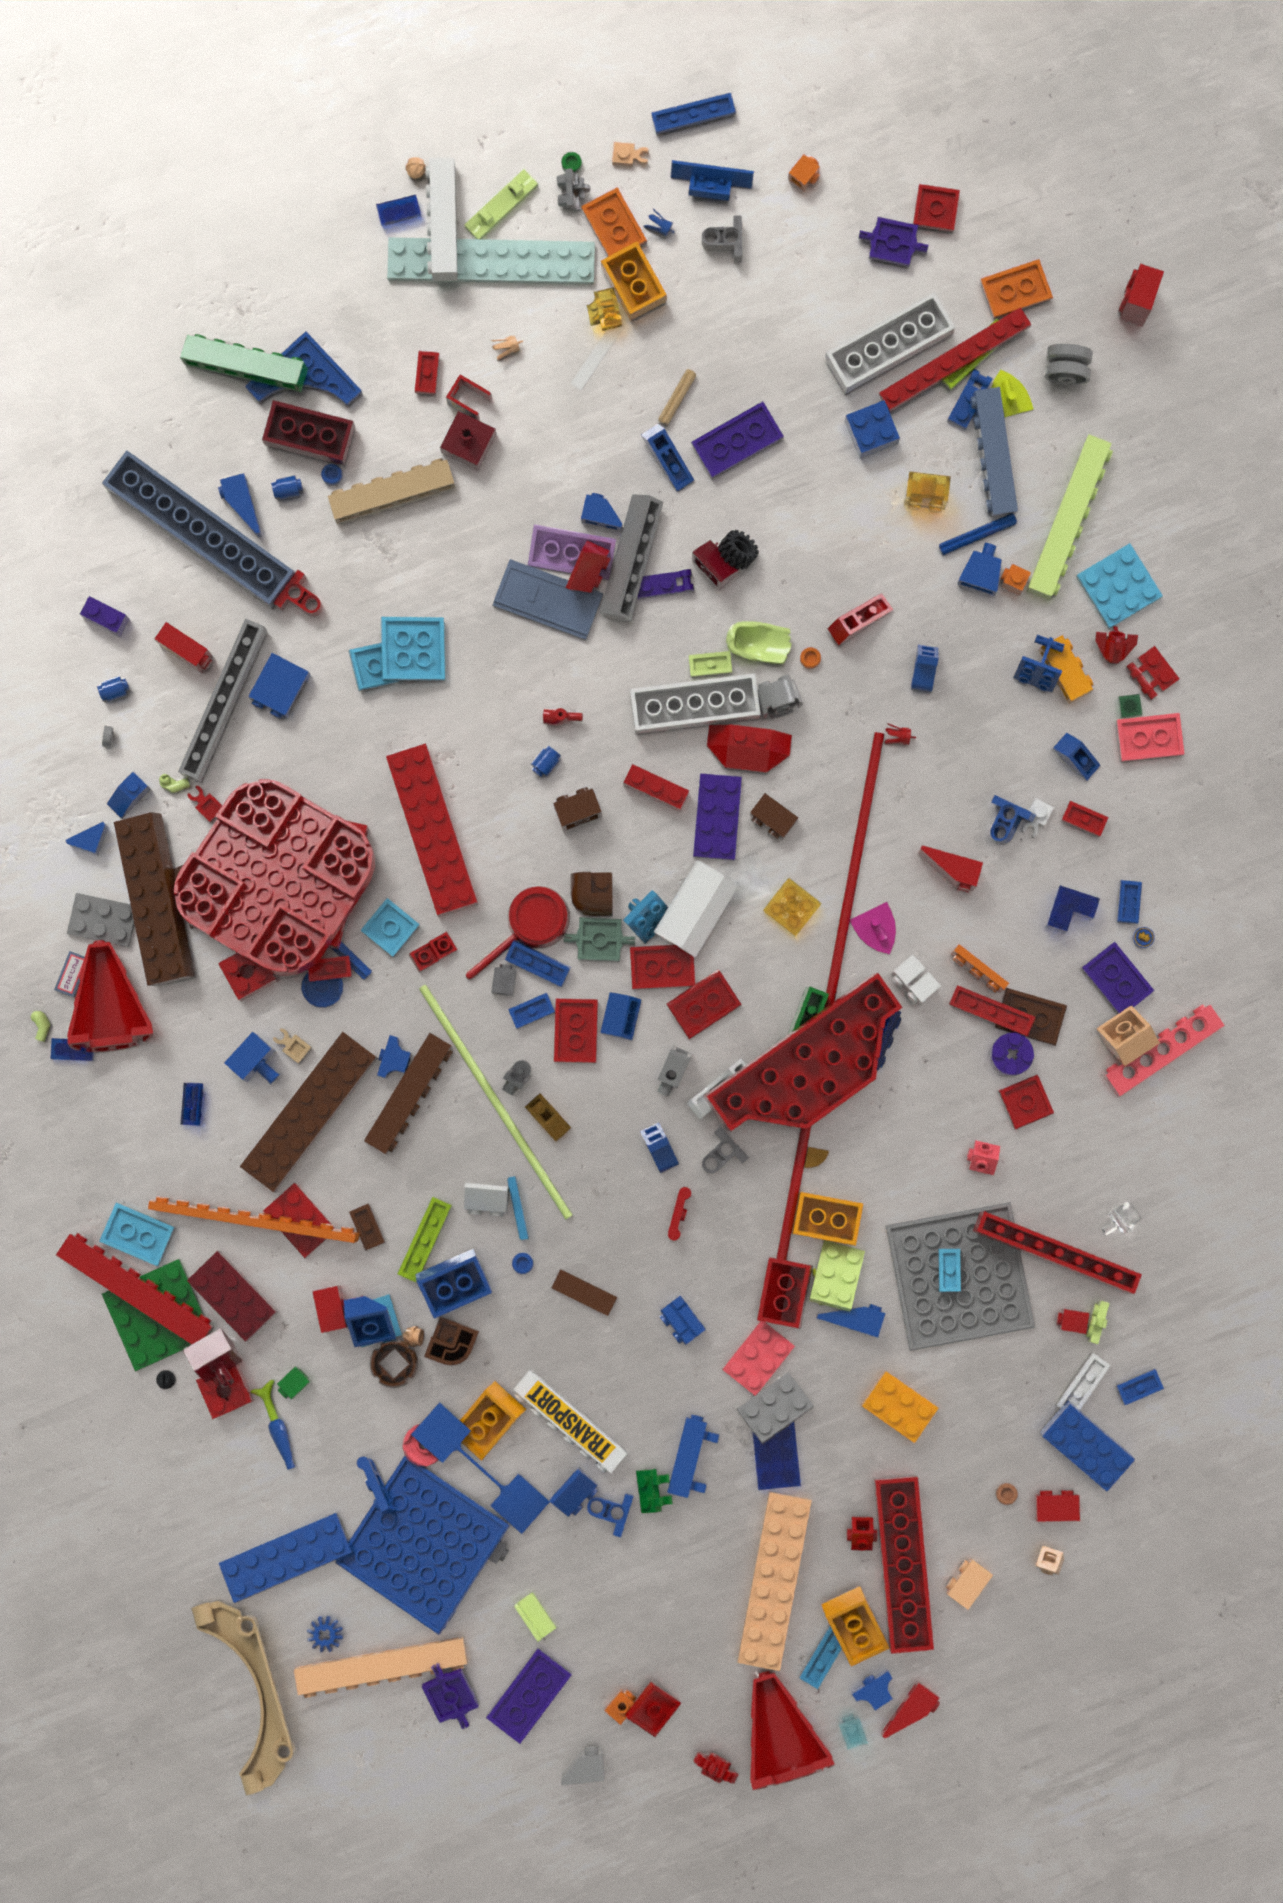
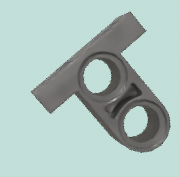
M733 216V227L706 228L702 233L701 243L703 248L707 251H734V262H742V216ZM733 235L737 240L731 243L726 238ZM708 236H714L716 241L709 243L705 239Z
M720 1126L714 1133L721 1142L704 1157L702 1168L707 1173H715L733 1156H736L742 1164L749 1157ZM728 1143L733 1147L732 1154H722L721 1146ZM708 1158L716 1159L718 1165L714 1170H710L705 1166Z

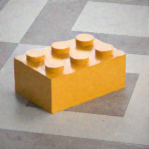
M638 242L601 260V268L630 321L667 302V294Z
M800 1192L792 1234L856 1246L863 1203Z
M885 1370L861 1404L862 1407L913 1443L917 1441L939 1409Z

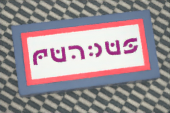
M69 951L54 988L55 991L75 998L80 984L79 976L85 956Z

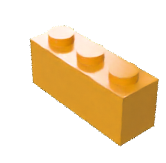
M1061 635L1054 639V641L1065 644L1062 653L1050 648L1045 663L1062 670L1057 684L1068 704H1071L1091 693L1094 684L1090 676L1084 674L1080 658L1078 656L1075 657L1071 651L1073 646L1068 638L1065 639ZM1041 646L1039 648V652L1042 657L1045 652L1046 646Z

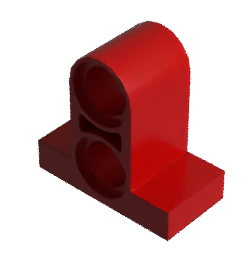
M300 570L296 571L274 602L275 606L281 611L290 602L311 617H316L322 612L320 599L301 586L307 577ZM298 589L301 591L298 598L290 597V593L293 590ZM309 602H317V608L315 610H308L307 605Z

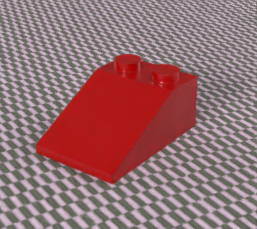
M921 846L918 855L950 884L956 886V890L969 893V891H973L977 887L983 862Z

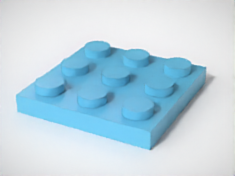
M1130 543L1076 575L1108 629L1163 597Z
M444 617L380 618L382 680H445Z

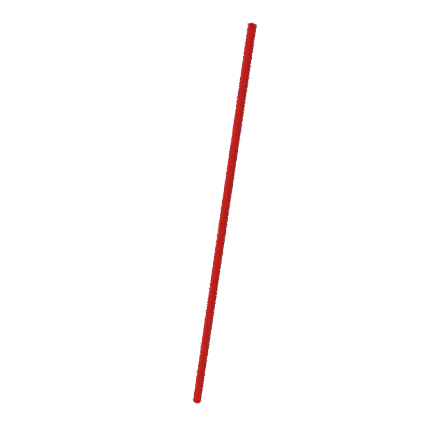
M874 732L827 983L826 993L829 996L824 1009L835 1001L885 735L879 732ZM811 1127L808 1129L800 1128L776 1259L787 1261Z

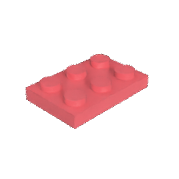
M1180 713L1116 720L1121 762L1184 755Z
M760 1321L722 1370L753 1395H757L795 1346L766 1322Z

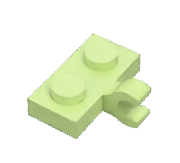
M1099 1301L1098 1304H1094L1091 1314L1092 1319L1086 1333V1337H1089L1088 1342L1099 1344L1102 1329L1107 1326L1108 1320L1105 1318L1110 1303Z

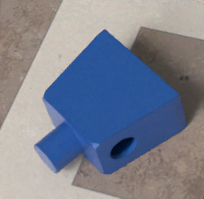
M985 543L982 553L973 551L957 584L995 596L998 590L1002 559L994 557L997 546Z

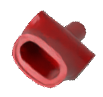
M563 708L544 709L543 723L545 725L562 726L569 723V721H583V713L567 712Z

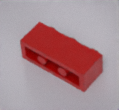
M634 764L631 765L623 782L625 787L678 812H681L689 795V790Z

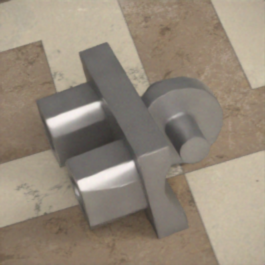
M565 169L566 174L557 176L558 187L560 189L566 188V194H561L557 197L558 205L561 208H571L574 211L580 210V199H585V193L591 190L590 185L584 184V178H579V174L574 173L573 169Z
M516 1061L503 1077L506 1080L502 1088L503 1091L513 1096L519 1088L522 1089L529 1081L531 1066L527 1061Z

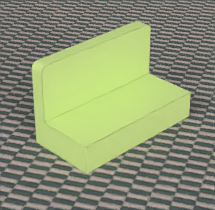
M533 1592L514 1605L537 1642L557 1628Z

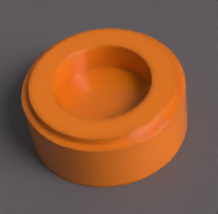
M808 647L801 652L800 662L803 667L814 669L820 664L821 654L816 648Z

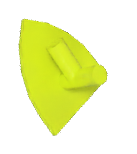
M1000 369L991 388L1000 387L1004 418L1034 410L1030 396L1022 383L1013 375Z

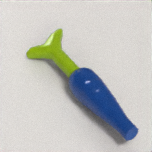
M270 1380L262 1389H252L250 1393L259 1396L264 1401L271 1421L268 1425L270 1435L286 1464L287 1470L295 1468L292 1459L285 1423L283 1420L278 1419L271 1399L274 1380Z

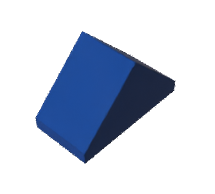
M101 822L65 841L71 847L99 855L108 826L106 823Z

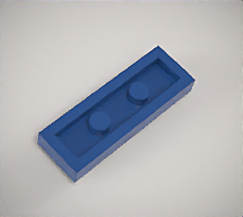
M516 940L512 942L505 958L506 961L560 987L563 986L571 969L570 966Z

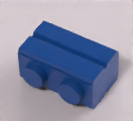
M681 1295L660 1310L662 1315L659 1317L666 1326L671 1325L675 1332L672 1335L679 1344L681 1342H684L685 1345L706 1330Z

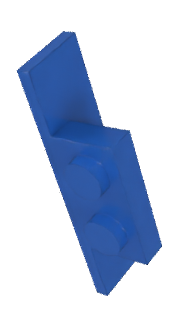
M672 160L670 178L690 180L689 196L729 201L731 186L752 189L754 171Z

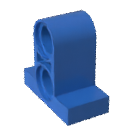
M918 644L911 689L932 692L939 659L938 647Z
M994 795L991 803L1001 807L991 827L990 835L995 841L1007 844L1012 840L1022 818L1033 822L1036 814ZM1014 809L1015 816L1012 819H1007L1008 811ZM1005 828V836L998 838V831Z
M659 1122L640 1131L660 1174L679 1165Z
M625 1493L623 1503L595 1496L589 1500L587 1510L593 1517L616 1523L613 1535L621 1537L634 1495ZM592 1502H601L603 1509L600 1512L592 1511ZM615 1507L623 1510V1516L619 1519H615L611 1515V1511Z

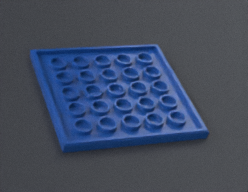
M404 1456L385 1485L395 1511L389 1514L382 1513L377 1510L373 1503L349 1540L353 1553L336 1560L335 1563L440 1635L510 1525L427 1468L411 1463Z

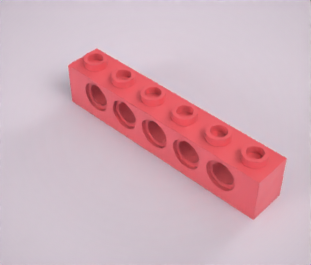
M1202 1004L1193 1010L1195 1015L1189 1019L1184 1016L1175 1023L1177 1027L1171 1031L1167 1028L1159 1033V1044H1165L1168 1051L1166 1055H1161L1157 1050L1158 1045L1144 1053L1143 1055L1150 1058V1065L1148 1067L1141 1065L1140 1056L1126 1066L1123 1064L1118 1066L1115 1063L1107 1068V1074L1103 1077L1115 1095L1120 1097L1225 1026L1212 1006L1208 1005L1205 1007ZM1194 1020L1202 1023L1201 1031L1198 1032L1193 1029L1192 1023ZM1177 1032L1184 1034L1185 1041L1183 1043H1178L1175 1040ZM1125 1067H1129L1133 1071V1076L1130 1079L1123 1076V1069Z

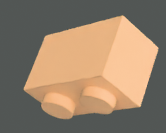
M971 1558L969 1561L964 1560L958 1569L960 1571L956 1579L952 1577L945 1587L948 1589L946 1594L967 1610H969L993 1576L992 1573Z

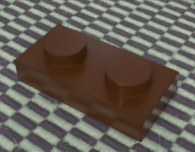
M369 1203L349 1212L355 1228L359 1232V1237L365 1251L385 1243Z

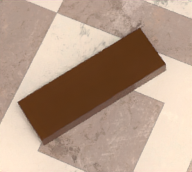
M560 1269L551 1287L606 1316H609L617 1299L616 1296Z

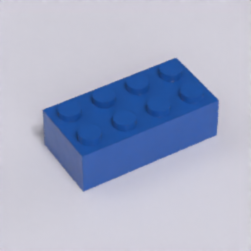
M1069 1400L1066 1401L1064 1406L1059 1409L1040 1431L1042 1437L1107 1492L1135 1461L1131 1453Z

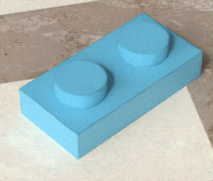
M938 1249L939 1292L961 1291L960 1249Z

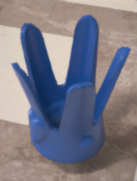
M653 208L654 212L661 218L650 214L649 219L661 228L651 225H644L643 227L656 231L665 237L669 231L675 233V231L671 230L673 222L664 219Z

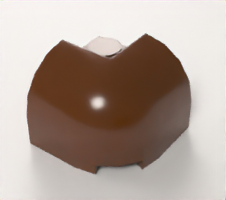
M612 872L571 873L570 895L576 910L589 917H613Z
M440 1316L424 1357L445 1365L461 1364L470 1356L479 1331Z

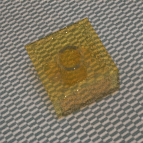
M909 471L906 480L904 505H908V508L915 510L920 509V507L929 508V511L932 512L945 510L949 497L951 476Z

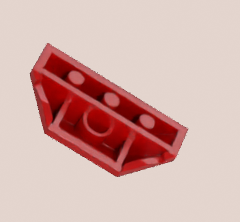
M732 724L709 725L707 747L725 768L767 773L790 756L792 735L773 729Z

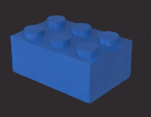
M474 1248L415 1274L417 1284L434 1319L492 1293L491 1285Z

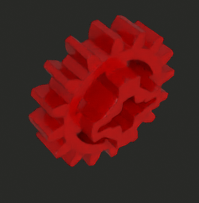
M698 1752L693 1760L697 1766L702 1768L700 1773L717 1783H722L724 1780L734 1784L739 1776V1773L729 1768L731 1762L715 1753H710L708 1756Z

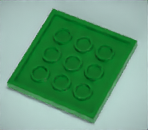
M180 1259L140 1276L144 1281L150 1279L159 1285L157 1289L161 1292L168 1291L176 1296L175 1301L181 1305L185 1302L193 1307L194 1310L192 1312L196 1315H204L193 1287L187 1282L189 1278ZM111 1291L102 1293V1297L135 1371L174 1355L192 1345Z

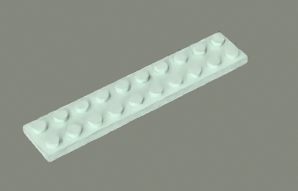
M388 237L387 279L433 281L432 274H428V261H431V255H428L427 242H431V238ZM457 239L458 281L454 282L594 284L595 242Z

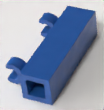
M691 1414V1418L686 1417L667 1493L688 1498L690 1490L705 1493L707 1485L692 1480L702 1441L707 1440L717 1443L719 1434L705 1431L707 1422L703 1421L704 1417Z

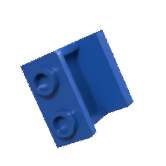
M271 653L248 696L252 700L251 704L259 709L266 707L271 710V715L279 719L282 716L288 718V713L303 684L309 680L311 674L290 661Z

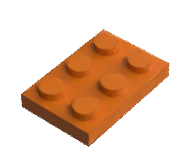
M618 187L581 206L607 256L635 242H638L640 246L647 243V239Z
M1039 259L980 279L993 319L1008 315L1020 307L1025 309L1053 299Z
M960 944L951 953L953 956L952 960L961 967L965 965L969 968V973L977 980L982 978L987 982L985 986L994 993L996 991L1001 993L1008 986L1009 982Z

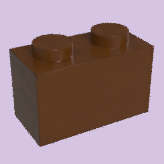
M766 793L763 794L749 815L752 817L751 821L758 827L763 825L769 829L767 833L776 840L778 838L783 840L799 818Z

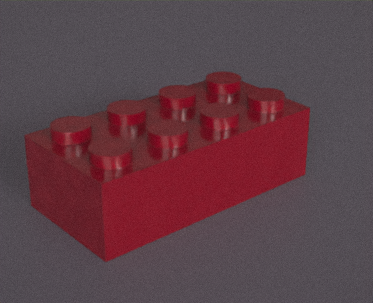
M273 400L262 441L265 446L345 466L355 424L352 420Z
M216 1251L187 1280L245 1342L249 1341L279 1312L221 1251Z

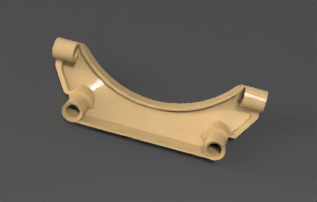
M219 1600L204 1603L191 1608L197 1630L218 1638L234 1650L247 1666L258 1691L261 1711L259 1734L249 1760L239 1773L245 1795H251L273 1785L285 1768V1762L289 1761L294 1755L295 1746L292 1743L258 1628L257 1618L252 1615L242 1616L239 1609ZM243 1621H251L253 1630H244ZM287 1746L290 1750V1755L282 1756L279 1748Z

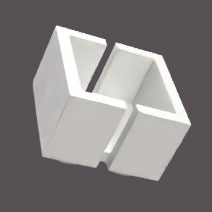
M912 954L891 974L893 979L891 980L899 989L902 987L907 991L905 996L913 1005L915 1003L921 1005L941 985L929 972L913 986L910 984L925 969Z

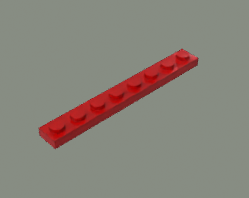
M1020 307L879 392V396L882 401L885 400L888 410L891 412L1030 328L1031 323Z

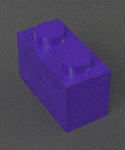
M91 596L88 597L80 612L83 619L118 637H121L130 620L126 614Z

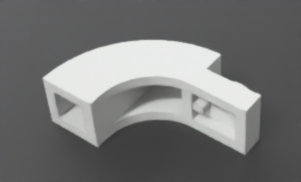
M742 1059L738 1060L687 1102L699 1119L712 1111L703 1096L746 1066Z

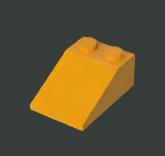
M494 1381L460 1419L471 1430L461 1443L482 1461L526 1411V1408Z
M860 1586L821 1604L825 1616L851 1667L890 1649Z

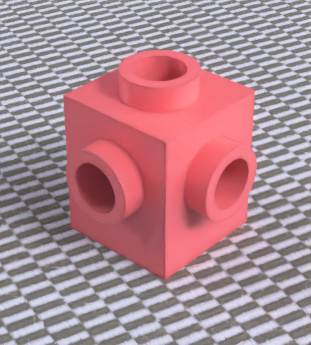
M975 1141L974 1147L969 1148L967 1160L970 1161L969 1170L994 1175L999 1160L1000 1146Z

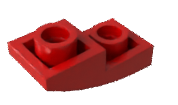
M445 932L409 953V956L420 973L455 952L457 948L449 934Z

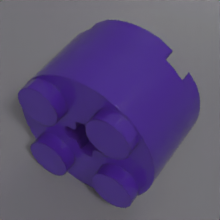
M1018 1033L1002 1035L994 1041L990 1049V1063L998 1073L1005 1076H1017L1025 1072L1031 1066L1034 1059L1032 1044L1026 1037ZM1008 1049L1016 1052L1014 1055L1015 1060L1013 1058L1008 1059Z

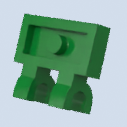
M656 1469L636 1471L641 1513L661 1512V1506L673 1504L672 1495L660 1496L658 1486L663 1483H670L669 1474L657 1475Z

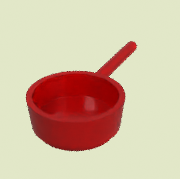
M543 886L530 887L521 891L513 899L508 910L507 920L512 935L466 973V978L469 980L473 979L505 952L514 940H518L520 943L535 949L547 948L559 942L564 937V933L566 934L570 924V911L564 898L555 890Z

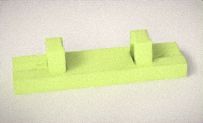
M523 169L466 222L464 227L476 239H482L538 187V183ZM511 189L514 190L516 196L510 191Z

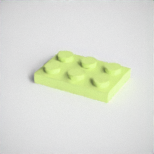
M824 1240L809 1301L850 1312L865 1251Z

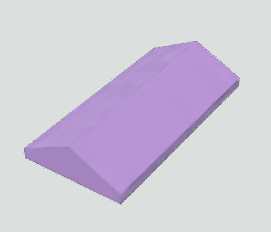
M534 524L528 565L572 573L586 541H590L610 550L607 557L611 559L607 569L602 568L600 576L603 577L602 579L609 580L616 539Z

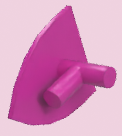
M887 902L850 919L853 929L866 945L876 951L890 954L895 942L896 926L895 919Z

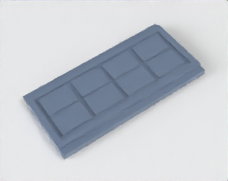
M510 559L492 606L586 640L604 593L592 590L590 593L567 589L565 587L568 580Z

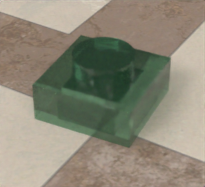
M1140 694L1118 697L1121 718L1142 715Z

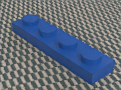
M731 92L651 112L656 135L736 115Z

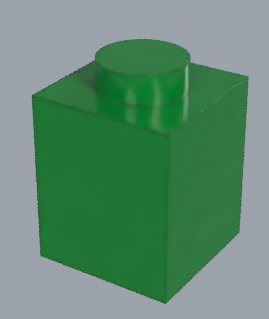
M295 1366L277 1383L280 1387L278 1391L285 1399L288 1397L294 1399L312 1380L298 1366Z

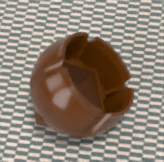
M394 1339L382 1342L380 1348H375L370 1357L372 1376L374 1378L377 1377L379 1379L378 1383L388 1388L405 1386L408 1384V1379H413L418 1370V1357L415 1350H410L409 1344L402 1340ZM394 1350L409 1364L395 1378L381 1363Z

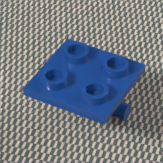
M1037 634L1034 643L1046 646L1041 662L1022 656L1013 678L1023 684L1036 686L1042 691L1053 692L1062 670L1044 663L1050 648L1062 653L1065 644L1054 641L1052 637L1048 639Z

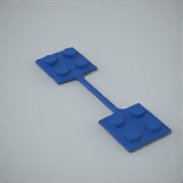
M439 1402L411 1435L442 1463L453 1451L461 1452L500 1488V1495L490 1506L522 1534L550 1503L549 1500L519 1473L506 1486L501 1485L461 1449V1442L471 1430Z

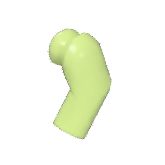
M163 774L159 778L160 786L171 793H177L191 787L187 777L176 781L169 777L168 774Z
M34 1011L31 1014V1020L38 1027L35 1039L45 1042L51 1026L45 1013Z

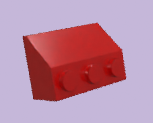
M769 1257L757 1320L801 1329L813 1266Z

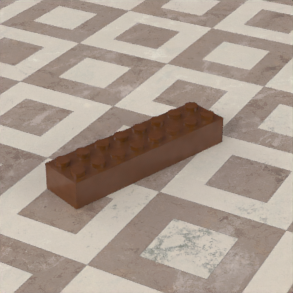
M149 812L115 821L114 827L147 986H161L195 977L184 919L176 906L174 895L175 876L162 814Z
M342 1031L240 1167L269 1190L276 1193L378 1058Z

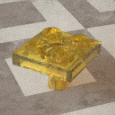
M788 878L763 909V912L796 937L822 903Z

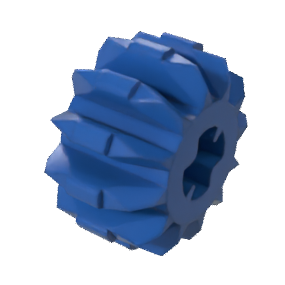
M319 1616L318 1623L315 1621L311 1622V1626L315 1629L307 1630V1633L314 1635L307 1639L308 1642L315 1640L316 1643L313 1644V1649L321 1645V1653L324 1652L325 1646L329 1652H332V1645L335 1647L340 1645L336 1639H343V1635L337 1634V1632L343 1630V1627L335 1628L338 1620H334L331 1624V1616H327L325 1622L322 1616ZM320 1630H329L330 1633L328 1634V1636H330V1638L325 1637L323 1639L321 1637L322 1633H320Z

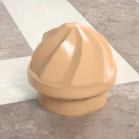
M413 157L408 160L405 169L411 178L417 179L421 178L425 173L426 165L423 159Z
M418 1326L407 1328L403 1333L404 1342L408 1343L411 1347L421 1346L424 1340V1330L419 1329Z

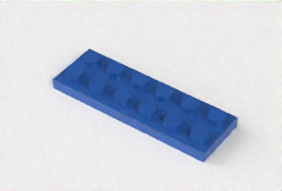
M334 1513L219 1563L233 1603H237L353 1552L338 1513Z

